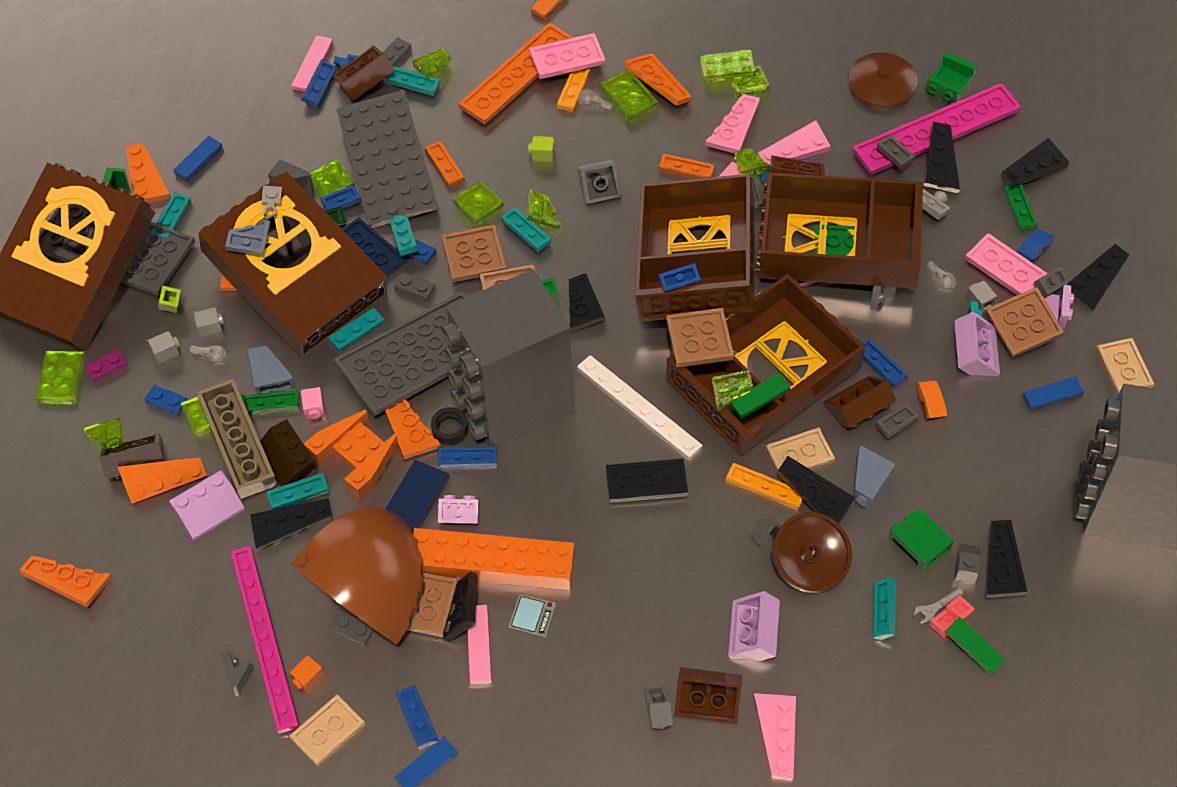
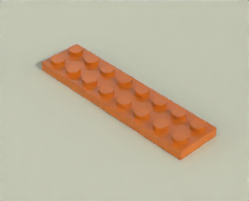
M549 22L460 101L459 108L486 125L539 77L529 54V48L573 37Z

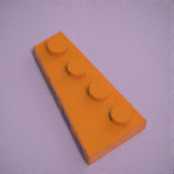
M653 53L625 60L623 65L625 68L676 106L690 102L692 96Z
M406 399L385 410L393 434L397 436L398 446L404 460L441 448L439 441L432 436L431 431L428 427H425L417 413H414Z
M200 457L118 466L131 504L207 476Z
M33 555L19 569L21 575L85 607L91 604L111 580V574L104 572L100 574L88 568L85 570L75 568V565L57 564L54 560Z

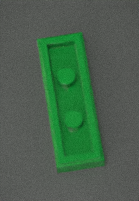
M1022 184L1014 188L1004 185L1003 191L1019 232L1037 229L1038 224Z
M778 373L731 400L730 405L740 419L788 392L790 386L781 374Z
M298 390L241 396L249 415L300 409Z
M960 616L945 630V633L990 676L1005 661Z

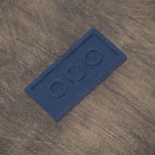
M360 217L342 229L387 277L407 263V258L404 255L401 256L396 248L368 226Z
M414 460L385 509L399 515L411 528L413 534L414 528L422 526L449 480L450 474Z

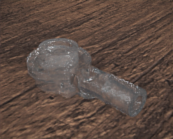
M584 89L579 94V101L583 105L596 104L608 110L612 108V103L600 99L591 89Z
M933 261L927 264V267L938 277L940 288L950 290L956 286V278L952 273L943 272Z
M194 345L190 347L191 353L208 356L209 361L212 363L224 361L227 355L226 350L219 345L209 346L208 348Z

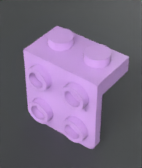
M1069 285L1063 286L1060 295L1049 294L1044 297L1062 329H1065L1067 321L1072 319L1073 309H1070V305L1073 304L1074 294L1071 293V286Z

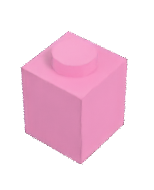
M320 387L301 390L305 418L318 419L319 417H324L325 413Z

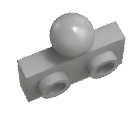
M923 189L922 209L938 220L947 215L950 211V207L944 204L947 201V194L944 191H937L934 195H931Z

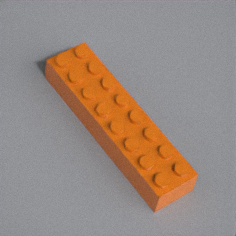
M414 528L413 536L418 541V551L422 555V573L462 579L469 572L477 574V581L570 590L575 555L574 543Z

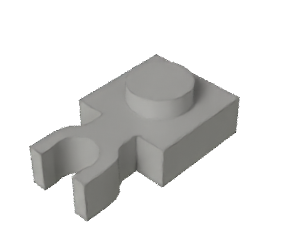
M263 185L261 202L262 205H265L264 217H267L268 211H273V218H276L275 206L281 207L282 187Z

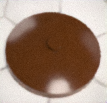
M884 52L871 53L859 58L851 66L848 75V87L854 98L865 106L879 110L896 109L907 104L915 95L918 84L916 71L908 61L900 56Z
M805 512L789 518L777 530L772 543V558L777 572L790 586L807 593H820L835 587L845 578L852 562V548L846 532L835 520L821 513Z

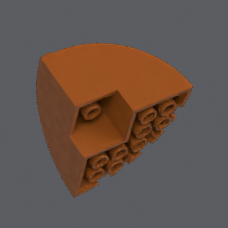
M363 508L342 515L321 529L291 564L322 591L396 645L411 623L408 620L413 609H417L418 592H421L423 577L420 576L421 567L423 566L422 555L418 551V541L413 536L411 528L399 515L390 510Z

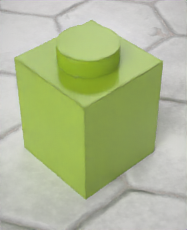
M533 136L532 143H529L528 153L531 154L532 161L553 162L554 137Z
M162 286L158 309L177 313L181 290Z

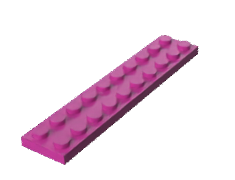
M1000 83L853 146L852 151L868 173L873 175L895 165L877 148L878 142L889 135H892L914 156L927 152L929 149L933 121L951 125L954 140L1019 112L1021 106L1005 86Z

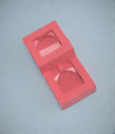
M958 596L946 606L943 612L931 620L929 626L945 639L948 636L945 630L959 616L965 621L975 609L965 599Z

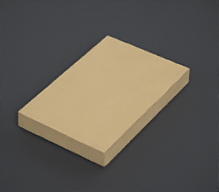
M1133 338L1097 345L1096 351L1117 396L1123 383L1153 388L1154 382Z
M819 427L768 444L765 447L776 471H778L787 456L810 470L835 462V457Z
M337 694L289 737L318 767L363 728L365 722Z

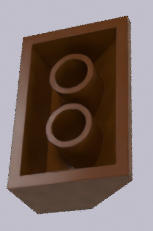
M373 45L332 76L352 100L361 98L368 89L376 87L379 81L388 78L395 69L385 54Z
M771 155L769 173L825 176L824 163Z
M867 376L827 399L823 404L840 425L854 428L864 419L875 416L876 412L889 408L890 404L896 401V398L888 380Z
M680 667L674 716L737 723L742 675Z

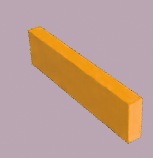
M592 67L570 72L557 103L558 109L574 112Z
M735 463L732 464L725 479V482L797 511L803 501L788 484Z

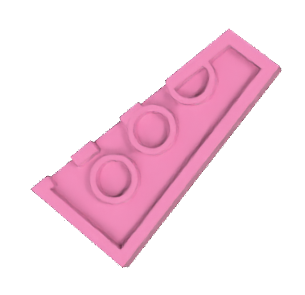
M743 94L732 107L731 112L724 117L720 126H717L713 131L712 136L708 137L705 146L739 154L758 108L760 98Z
M814 121L760 151L758 159L762 166L770 165L771 155L800 160L830 151V144L817 121Z
M754 693L753 697L757 708L771 778L793 779L796 696Z

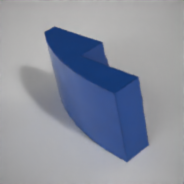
M1038 229L1021 244L1017 253L1027 260H1034L1042 254L1043 248L1053 242L1054 236Z

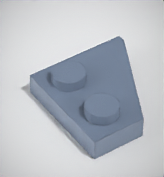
M264 221V224L257 226L247 225L243 228L229 230L225 249L263 256L270 221Z

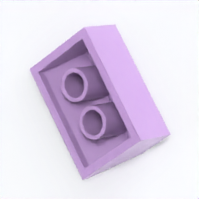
M975 312L956 319L954 332L956 335L958 368L969 375H1000L995 327Z
M221 470L169 501L173 512L193 540L245 510L234 488Z
M762 591L733 600L728 657L754 661L776 657L779 599Z

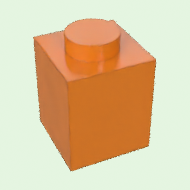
M308 655L290 672L292 685L300 691L302 689L306 693L325 676L322 667Z

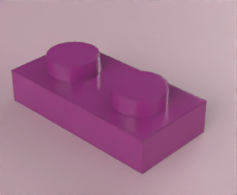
M119 349L84 367L95 384L128 367V364Z

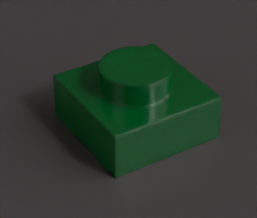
M341 206L324 210L338 226L347 223Z

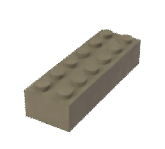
M234 378L197 391L200 406L239 499L276 486L275 475Z

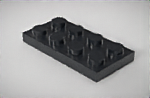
M684 458L606 465L609 503L688 496Z

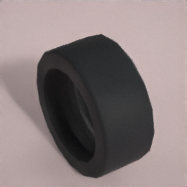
M454 407L440 409L431 419L433 437L443 445L452 446L459 444L468 434L466 415ZM446 419H455L460 422L461 428L455 433L444 434L439 431L438 425Z

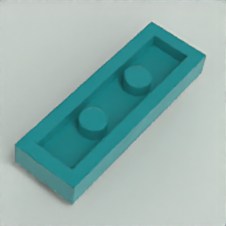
M394 66L395 70L386 78V83L430 96H434L440 86V79Z
M174 192L156 224L175 230L190 205L191 198ZM155 227L152 229L150 233L158 234L160 237L166 239L170 234L168 232H166V234L156 232L157 228Z
M515 207L501 216V221L535 251L540 252L551 243V238Z
M397 215L390 219L400 255L403 256L418 251L407 215Z
M373 307L329 336L328 340L341 353L384 325L385 319Z
M321 473L267 491L266 493L271 508L274 510L327 494L329 489L324 475Z
M891 577L874 582L873 638L878 641L895 636V579Z

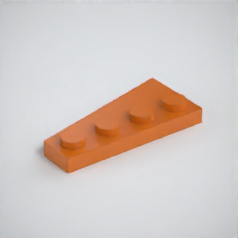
M140 143L126 146L133 195L141 196L146 203L170 199V194L145 145Z

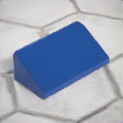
M695 263L658 274V280L664 292L701 281Z

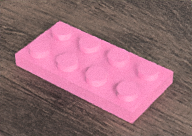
M595 33L529 48V54L539 79L605 64V57Z
M989 233L965 256L966 261L1016 295L1035 288L1034 281L1048 274Z

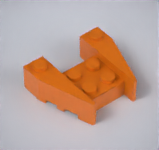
M366 410L316 432L304 443V446L319 467L335 455L353 470L344 478L347 491L359 501H362L375 489L378 479L386 470V465L398 449L397 436L395 434L384 442L366 427L369 424Z

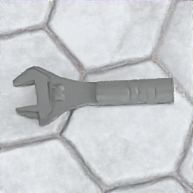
M958 588L934 604L918 606L915 608L913 616L915 617L918 613H921L925 617L920 622L921 624L931 622L934 615L941 608L964 593Z

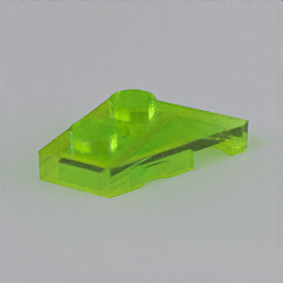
M441 48L413 60L412 63L414 68L428 79L446 65L451 58L450 54Z
M761 65L756 66V70L751 74L747 72L741 78H737L732 82V88L737 98L743 94L753 95L771 90V85Z
M751 148L735 152L736 167L739 171L738 175L750 174V176L769 171L770 165Z
M531 190L528 195L527 220L559 230L562 223L557 221L555 217L556 211L551 205L548 195Z
M750 370L711 377L717 410H721L754 389Z
M120 417L83 428L85 435L103 449L115 448L124 444Z

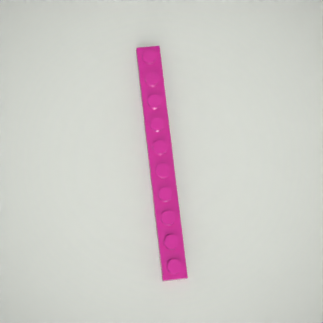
M247 546L233 550L231 555L275 724L278 734L297 729L299 725L251 547Z

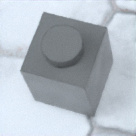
M983 280L978 284H972L968 288L966 299L969 303L978 301V308L983 313L987 308L995 305L997 295Z
M216 307L193 312L200 338L222 332L221 325L224 324L222 314L217 313Z
M169 331L148 340L158 364L179 355L177 349L180 347L176 336H171Z

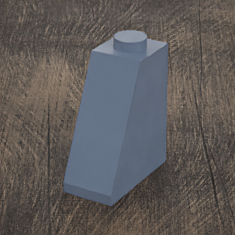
M257 346L248 349L257 394L295 389L292 375L267 346Z
M860 446L856 464L854 500L862 506L871 508L892 477L896 464Z

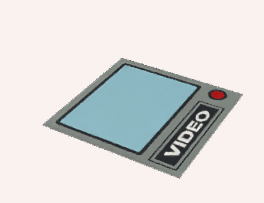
M519 594L508 628L545 637L556 603Z

